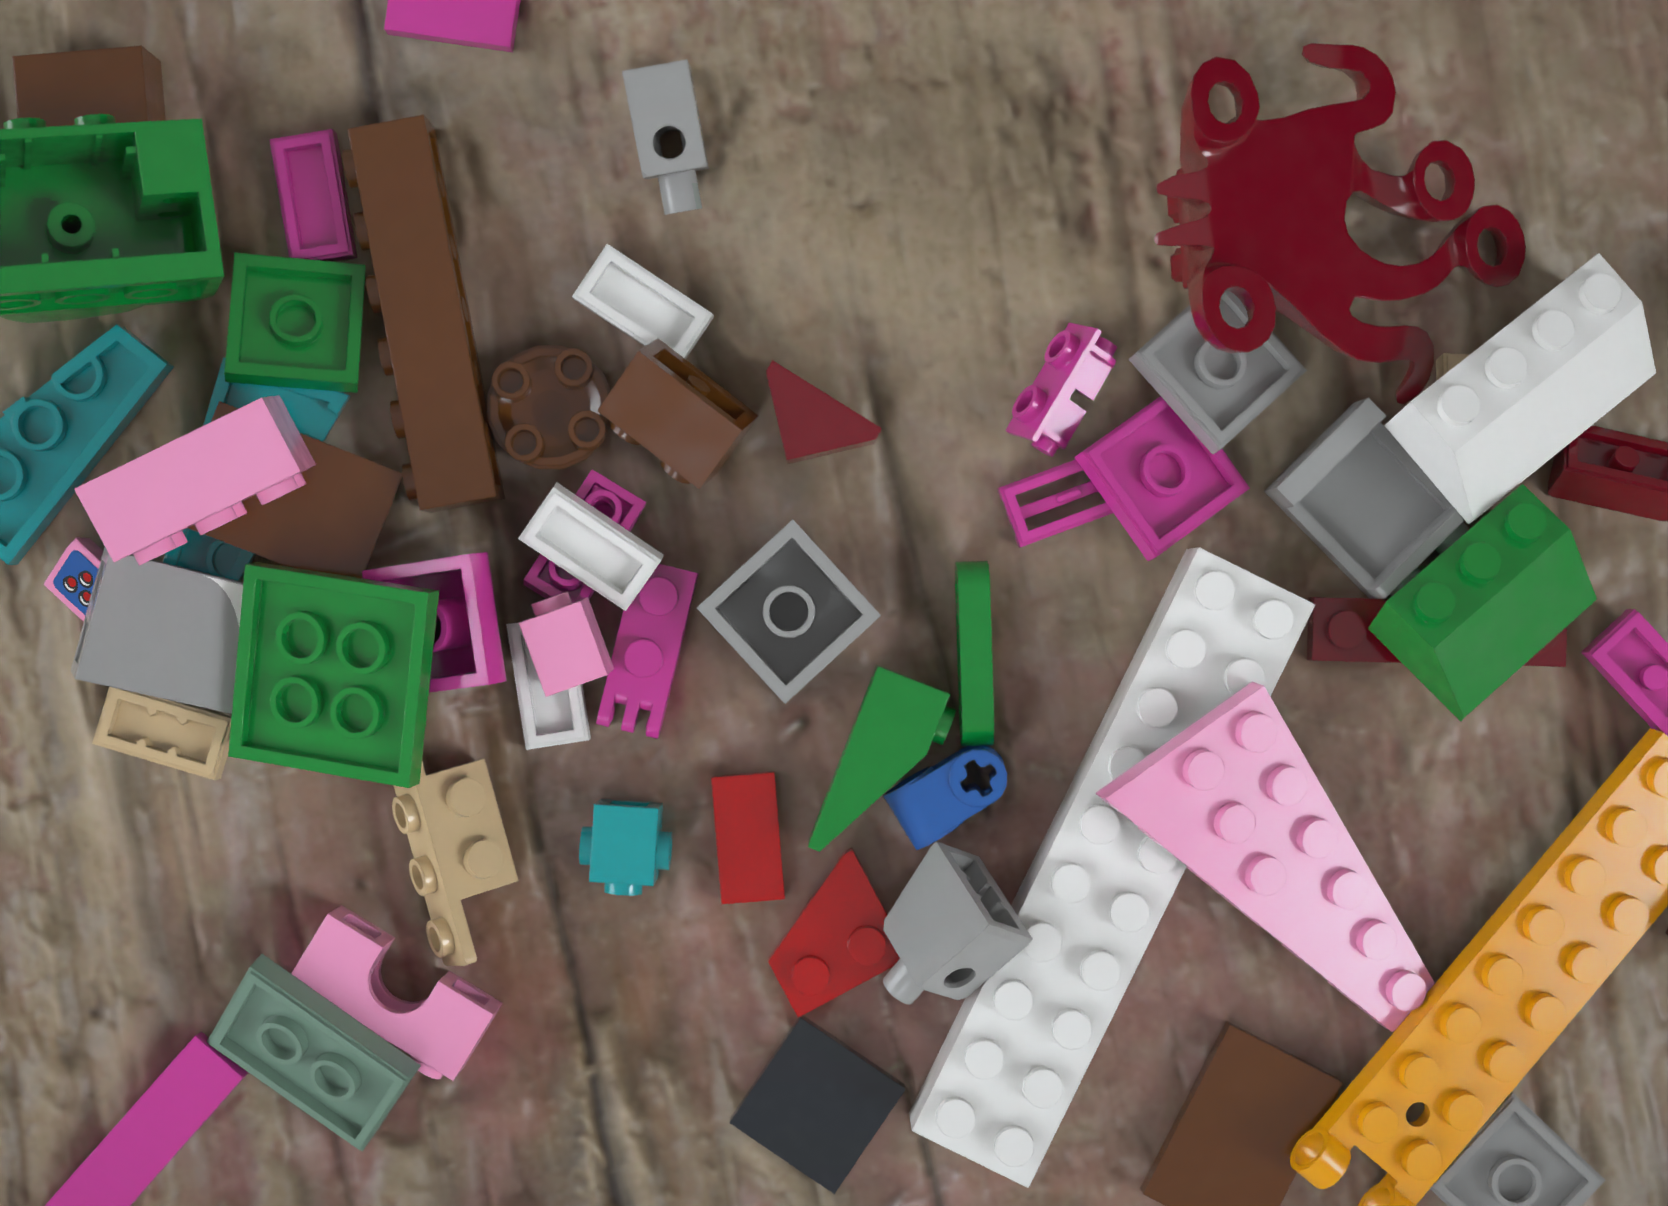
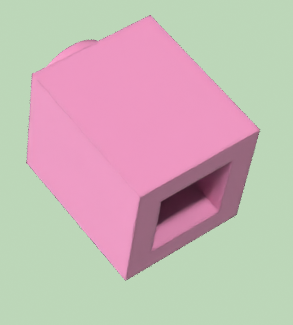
M567 591L531 604L535 616L520 622L519 626L546 697L606 676L614 670L588 597L572 603Z

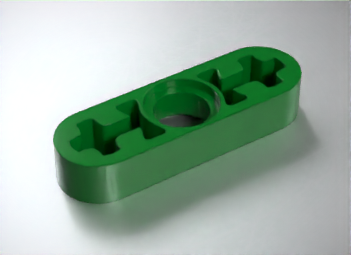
M956 561L955 612L961 746L994 745L988 561Z

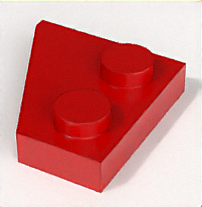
M852 847L842 853L835 867L818 891L810 898L796 922L768 958V963L798 1018L892 968L900 959L884 932V920L888 914Z

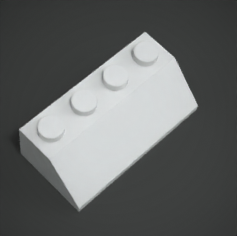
M1598 253L1410 401L1384 426L1463 519L1470 524L1656 374L1642 301Z

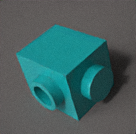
M600 799L594 804L592 827H582L579 846V864L590 865L589 882L605 883L604 892L608 894L642 895L643 886H654L658 879L659 870H670L672 832L661 831L663 803Z

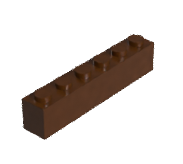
M423 114L348 128L351 149L342 151V160L348 184L351 188H359L363 211L354 213V223L361 249L363 251L370 250L375 274L366 276V287L373 312L375 314L382 312L387 337L378 339V350L383 371L386 376L394 375L399 400L390 402V413L397 438H406L411 463L402 464V477L407 497L410 502L418 500L419 510L429 513L505 499L493 432L487 421V400L435 127Z

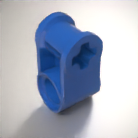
M987 745L965 746L937 764L928 766L907 777L885 792L883 797L914 848L919 850L946 836L960 826L964 820L996 802L1003 795L1007 786V771L1002 757L994 748ZM975 760L980 767L992 764L995 769L991 770L988 774L990 786L981 790L975 782L966 786L962 783L967 777L966 764L969 761Z

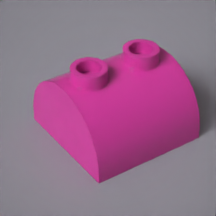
M488 552L471 553L362 571L363 579L439 590L429 693L491 685L507 681Z

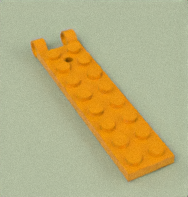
M1652 728L1645 733L1426 993L1423 1003L1410 1012L1314 1128L1306 1132L1297 1141L1291 1152L1290 1165L1314 1187L1326 1189L1340 1180L1350 1164V1150L1355 1145L1387 1172L1378 1184L1371 1187L1363 1195L1358 1206H1416L1668 906V736L1665 733ZM1422 1102L1424 1110L1421 1116L1413 1122H1407L1406 1112L1408 1108L1414 1103Z

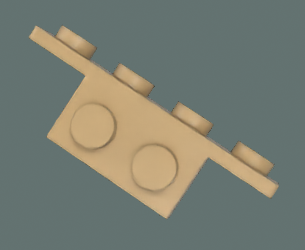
M485 759L475 760L428 775L425 773L422 762L420 784L411 788L394 786L397 797H394L392 801L393 815L399 830L403 834H407L414 857V859L410 860L409 871L416 891L419 895L424 896L431 918L427 922L426 932L431 949L437 957L442 958L445 966H466L476 962L477 957L461 900L519 880Z

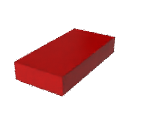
M775 771L712 776L721 905L785 899Z

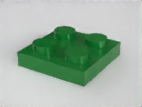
M234 252L224 370L225 382L357 393L366 265Z

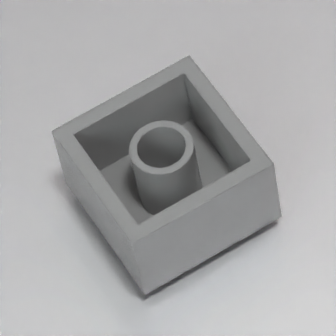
M793 519L697 607L703 616L784 704L881 616Z

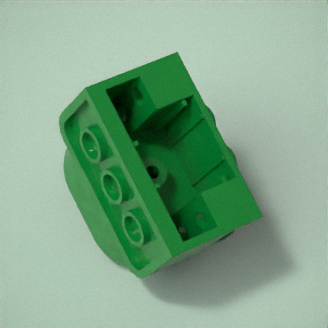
M90 114L75 118L74 125L46 127V121L40 118H16L3 123L4 129H0V317L24 323L76 320L128 312L144 305L196 301L212 297L216 294L224 278V270L202 118L116 123V118L113 115Z

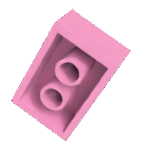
M280 395L255 400L74 490L113 562L133 554L140 566L187 543L188 541L182 530L194 524L201 536L247 514L242 503L245 499L256 495L261 505H265L306 485L307 483L301 472L316 464Z

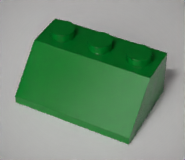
M1521 484L1387 600L1368 629L1461 722L1597 600L1570 528L1524 484Z

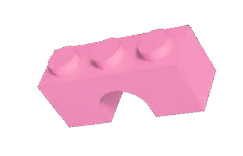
M342 905L328 913L291 974L384 1040L408 1053L411 1059L421 1065L418 1070L419 1072L434 1079H441L444 1075L454 1081L466 1065L503 1003L451 971H448L437 982L430 996L424 1000L409 1002L395 997L384 985L381 975L383 958L395 937Z

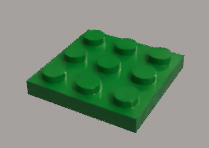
M261 562L245 564L228 757L411 788L420 784L439 590Z

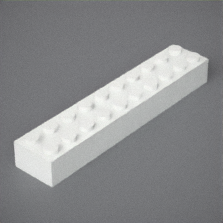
M1200 547L1186 549L1011 904L1033 940L965 998L909 1112L913 1132L1029 1188L1187 867L1095 793L1252 681L1264 685L1271 696L1315 604Z

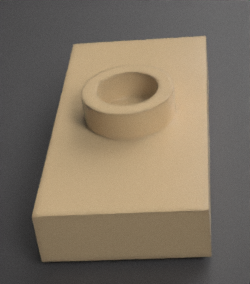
M109 687L92 744L208 779L218 780L222 777L228 756L232 716L203 707Z

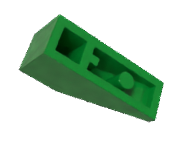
M876 664L808 839L809 848L820 852L927 755L932 742L943 745L956 709L946 706L950 696L948 692Z

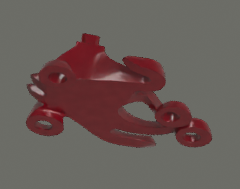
M1311 43L1303 46L1302 56L1308 63L1322 68L1335 69L1349 76L1355 83L1357 100L1311 108L1286 117L1267 120H1256L1260 110L1258 92L1250 74L1233 59L1216 56L1202 63L1188 85L1186 97L1181 108V168L1177 170V175L1158 183L1156 187L1158 194L1167 196L1168 216L1173 219L1174 223L1179 225L1158 232L1154 237L1157 245L1181 246L1170 256L1171 279L1175 282H1183V288L1188 289L1192 317L1202 338L1215 349L1230 354L1251 352L1261 347L1270 338L1275 327L1276 311H1278L1332 350L1356 360L1374 363L1409 360V369L1395 391V397L1399 404H1405L1413 400L1426 386L1434 365V345L1428 332L1416 326H1375L1363 323L1351 314L1350 307L1354 298L1400 301L1422 295L1442 283L1457 266L1467 267L1471 275L1483 284L1493 287L1507 286L1519 276L1525 261V238L1518 220L1509 210L1497 204L1482 206L1460 220L1444 237L1434 254L1417 264L1404 266L1385 264L1362 251L1348 234L1345 213L1347 200L1352 193L1370 205L1392 215L1428 222L1455 220L1464 215L1469 209L1475 190L1472 164L1462 148L1447 140L1432 141L1416 154L1407 174L1404 176H1394L1372 170L1361 159L1354 143L1355 135L1384 124L1393 114L1396 95L1394 80L1389 68L1377 54L1364 47ZM1216 84L1227 87L1234 97L1236 116L1227 123L1218 121L1211 113L1209 107V93ZM1430 163L1438 165L1444 174L1445 192L1441 201L1433 198L1426 189L1424 177ZM1484 229L1492 234L1496 245L1497 257L1494 266L1486 264L1479 255L1477 247L1478 238ZM1225 291L1232 292L1245 307L1248 315V321L1245 326L1240 328L1229 326L1222 318L1219 306L1221 296Z

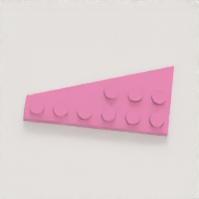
M1252 681L1095 793L1133 822L1138 829L1154 842L1161 845L1187 866L1186 868L1239 911L1282 943L1287 950L1319 973L1329 984L1372 1019L1391 1032L1399 1027L1412 1010H1415L1423 1003L1426 993L1435 984L1264 685Z

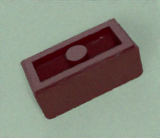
M1591 425L1554 455L1548 481V495L1653 520L1668 521V442Z

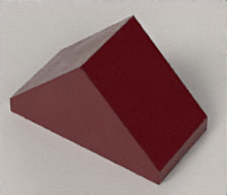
M772 360L766 370L787 464L875 444L881 434V427Z

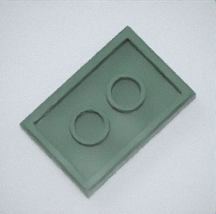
M261 954L249 967L207 1040L210 1046L361 1151L365 1149L421 1067L419 1063L264 954Z

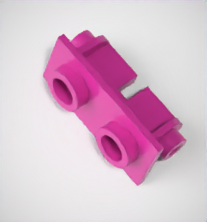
M1068 323L1065 330L1059 332L1049 343L1044 356L1046 362L1033 384L1026 387L1017 397L1012 409L1013 418L1005 431L1011 435L1033 441L1031 445L1050 457L1054 456L1058 448L1065 450L1069 440L1087 412L1069 399L1075 390L1087 399L1094 400L1116 364L1113 355L1117 350V346L1101 337L1102 331L1098 328Z

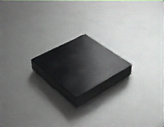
M802 1015L796 1020L734 1111L729 1123L835 1194L906 1090V1086L900 1080Z

